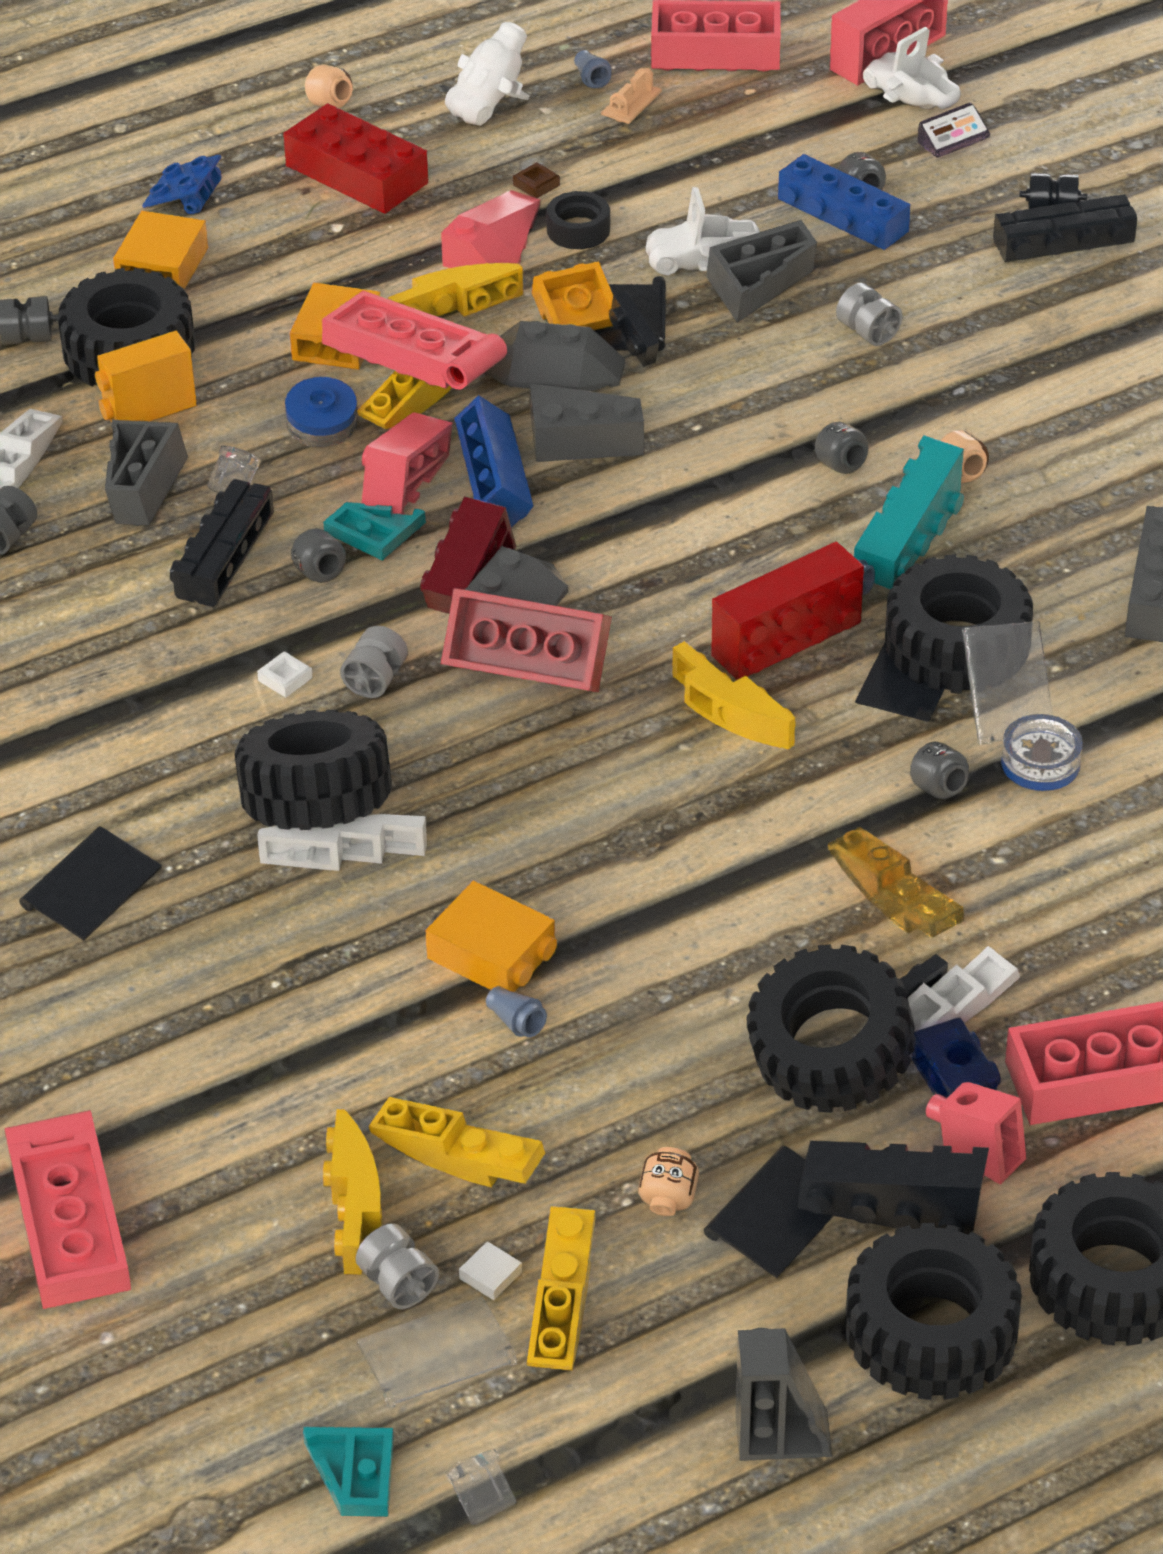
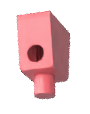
M965 1082L948 1098L935 1094L929 1100L926 1107V1116L941 1123L943 1146H952V1153L972 1154L973 1147L989 1148L984 1174L989 1179L1001 1185L1027 1159L1020 1098L971 1082Z

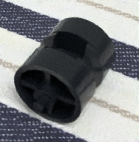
M1031 172L1029 188H1026V191L1019 192V197L1026 198V201H1028V209L1070 202L1078 203L1080 200H1087V194L1081 193V190H1078V174H1059L1058 178L1054 180L1050 174Z

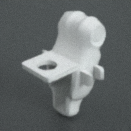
M503 22L499 30L491 38L480 43L470 57L464 54L461 55L458 67L463 70L459 73L457 84L447 92L445 98V105L453 116L461 117L465 123L481 126L491 118L496 104L505 95L524 100L529 99L530 95L521 91L523 84L517 81L522 65L520 53L527 38L523 28L512 22Z
M926 27L900 40L897 44L896 52L885 53L881 58L873 60L863 72L865 83L871 89H882L885 92L883 97L892 103L899 100L923 109H931L935 106L940 109H946L953 106L960 99L961 94L959 86L948 79L946 70L940 66L944 60L936 54L925 57L930 32ZM917 41L914 50L907 55L909 46Z
M692 187L687 221L675 227L659 228L653 231L647 238L646 253L649 256L651 267L663 275L673 274L681 268L685 270L699 269L700 271H707L710 247L759 233L760 231L752 220H733L728 216L705 214L698 187Z

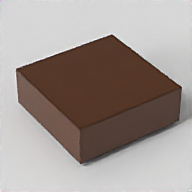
M536 162L513 175V186L531 197L539 198L560 186V176Z

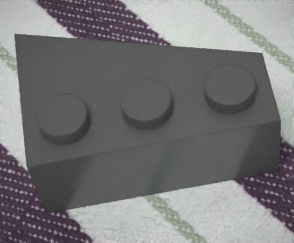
M798 220L722 243L709 249L706 277L738 323L813 272L817 241L803 221Z
M529 383L530 418L536 462L644 455V419L640 398Z
M112 420L113 439L110 440L109 444L111 458L107 463L105 492L115 523L136 526L150 525L188 459L179 425L174 422Z
M785 1328L738 1330L736 1427L739 1461L832 1457L828 1411Z

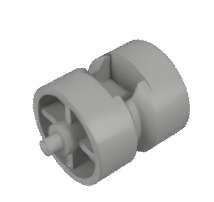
M856 283L849 287L841 296L836 308L838 320L853 331L856 330L857 334L874 346H881L890 341L899 330L903 318L902 311L898 306L888 299L882 298L877 291L866 283Z
M371 626L367 628L341 666L340 675L344 684L357 695L367 698L380 697L384 694L394 675L408 656L407 645L399 634L387 627Z
M387 1224L374 1230L364 1239L356 1253V1263L370 1280L379 1284L380 1292L397 1309L410 1308L422 1301L433 1290L439 1278L437 1266L424 1252L415 1248L413 1239L398 1224Z

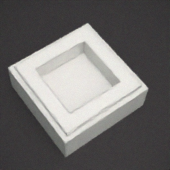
M285 651L257 671L259 682L285 698L312 679V668Z
M487 1241L459 1268V1279L492 1300H495L522 1273V1262Z

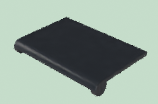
M656 276L653 278L652 284H609L613 294L626 289L659 341L658 351L665 348L666 280L661 276ZM613 326L594 330L616 351H628L626 339L620 329L616 330Z
M884 643L855 703L926 722L930 721L946 685H942L940 691L930 689L927 682L923 681L921 684H918L911 680L909 672L903 674L895 666V661L890 659L886 651L887 645Z
M99 826L19 899V903L27 911L35 908L84 941L159 871L162 865L107 829Z
M781 1146L704 1228V1234L712 1241H717L721 1238L761 1268L778 1278L834 1216L816 1214L797 1208L800 1180L806 1159L789 1147Z

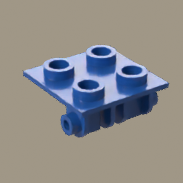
M220 154L211 157L199 156L185 164L180 165L177 162L167 166L163 170V175L158 183L150 189V194L142 205L143 208L180 199L184 210L188 214L199 213L222 179L221 171L216 166L222 156Z

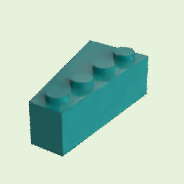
M923 435L918 443V449H920L919 457L917 460L909 458L903 468L905 475L902 478L900 487H891L886 495L882 513L876 511L854 547V557L857 560H866L868 565L874 567L875 584L891 589L896 579L902 573L905 574V571L914 565L919 556H925L931 541L936 535L940 536L943 533L947 521L952 514L956 515L960 511L964 500V495L960 493L963 448Z

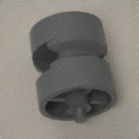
M47 296L30 297L25 304H21L18 299L0 300V335L2 345L22 343L25 337H28L32 342L52 341L51 325L58 321V314L53 315V312L50 311Z
M3 486L0 488V555L5 554L37 519V508L32 499L25 492L13 486Z

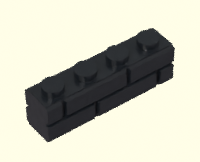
M1125 194L1083 200L1078 203L1070 202L1018 210L1013 213H999L995 215L993 240L997 249L1000 250V255L1004 262L1122 245L1135 241L1137 214L1134 208L1130 206V202Z
M233 479L224 492H218L214 502V509L210 514L203 515L199 532L195 537H189L187 540L185 554L181 560H175L172 563L170 581L174 584V593L178 599L190 602L197 600L198 604L211 607L218 603L274 513L273 495L269 486L256 483L250 485L247 481Z

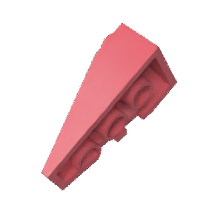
M510 190L458 215L441 232L443 266L454 268L485 263L520 264L522 250L527 245L529 230L533 228L540 208V199Z

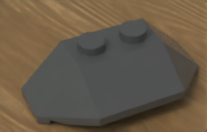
M520 321L500 336L507 346L505 358L483 373L490 375L495 380L509 387L530 388L529 383L582 391H594L606 386H620L625 367V358L590 327L573 324H550L539 321Z
M502 546L465 590L557 606L568 593V585L554 564Z

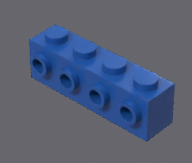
M802 154L779 171V200L878 248L886 250L909 232L910 203L821 161Z
M478 395L454 418L473 496L476 500L506 507L512 527L519 520L525 518L534 505L510 415Z

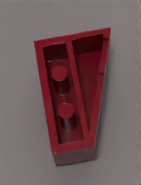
M464 496L459 509L453 510L446 537L438 542L432 567L424 572L421 579L420 590L423 592L428 608L449 614L454 588L465 590L502 546L512 550L516 549L517 546L506 507Z

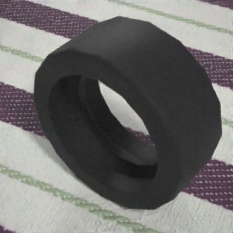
M586 191L563 193L553 198L547 205V234L551 241L558 246L568 249L582 250L595 247L603 243L609 236L610 207L605 199L594 193ZM575 217L591 219V221L584 223H571L564 220Z

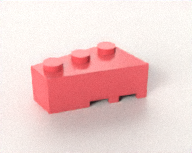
M413 412L367 445L362 455V465L365 466L361 503L367 506H392L393 514L405 515L403 512L408 502L416 503L419 499L420 492L416 490L423 481L430 483L448 458L452 422Z

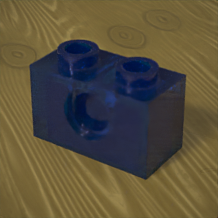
M960 1017L914 1031L916 1042L915 1050L912 1052V1061L933 1095L940 1094L948 1098L965 1082L997 1090V1086L1001 1083L998 1067L993 1061H988L982 1052L978 1036L974 1031L969 1032Z

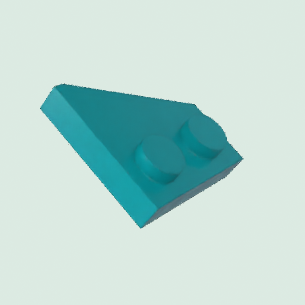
M346 502L323 521L324 530L334 538L383 561L426 523V514L421 509H414L412 515L393 514L392 506H367L362 503Z
M303 1427L304 1444L340 1515L388 1517L394 1444L393 1428Z

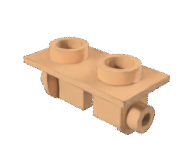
M649 68L638 69L630 79V84L626 83L618 92L611 95L610 103L601 112V115L615 119L618 122L630 124L662 92V89L653 86V72Z

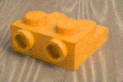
M599 261L589 264L582 263L572 268L555 272L547 271L534 276L532 295L543 320L547 319L550 324H573L590 327L593 330L613 326L609 318L613 293Z

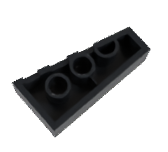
M810 1140L800 1180L797 1208L816 1214H827L852 1219L860 1223H871L895 1229L910 1225L911 1229L920 1228L922 1223H935V1228L946 1229L948 1224L960 1227L961 1233L969 1235L970 1232L974 1231L989 1148L973 1147L972 1154L952 1153V1146L937 1145L933 1146L932 1152L908 1151L907 1144H890L889 1147L883 1150H871L867 1143Z

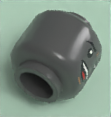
M865 152L849 154L838 167V170L880 190L883 189L886 183V173L882 164Z
M840 421L832 422L825 426L818 434L815 442V453L818 460L825 466L842 474L853 473L859 469L865 462L869 451L867 437L860 430Z
M315 528L308 529L297 537L291 549V559L295 567L311 581L322 583L328 582L339 575L346 562V553L342 544L325 530Z
M934 741L921 747L914 755L910 765V776L913 783L921 790L935 798L948 799L962 791L966 786L969 776V765L967 759L960 752L945 743Z

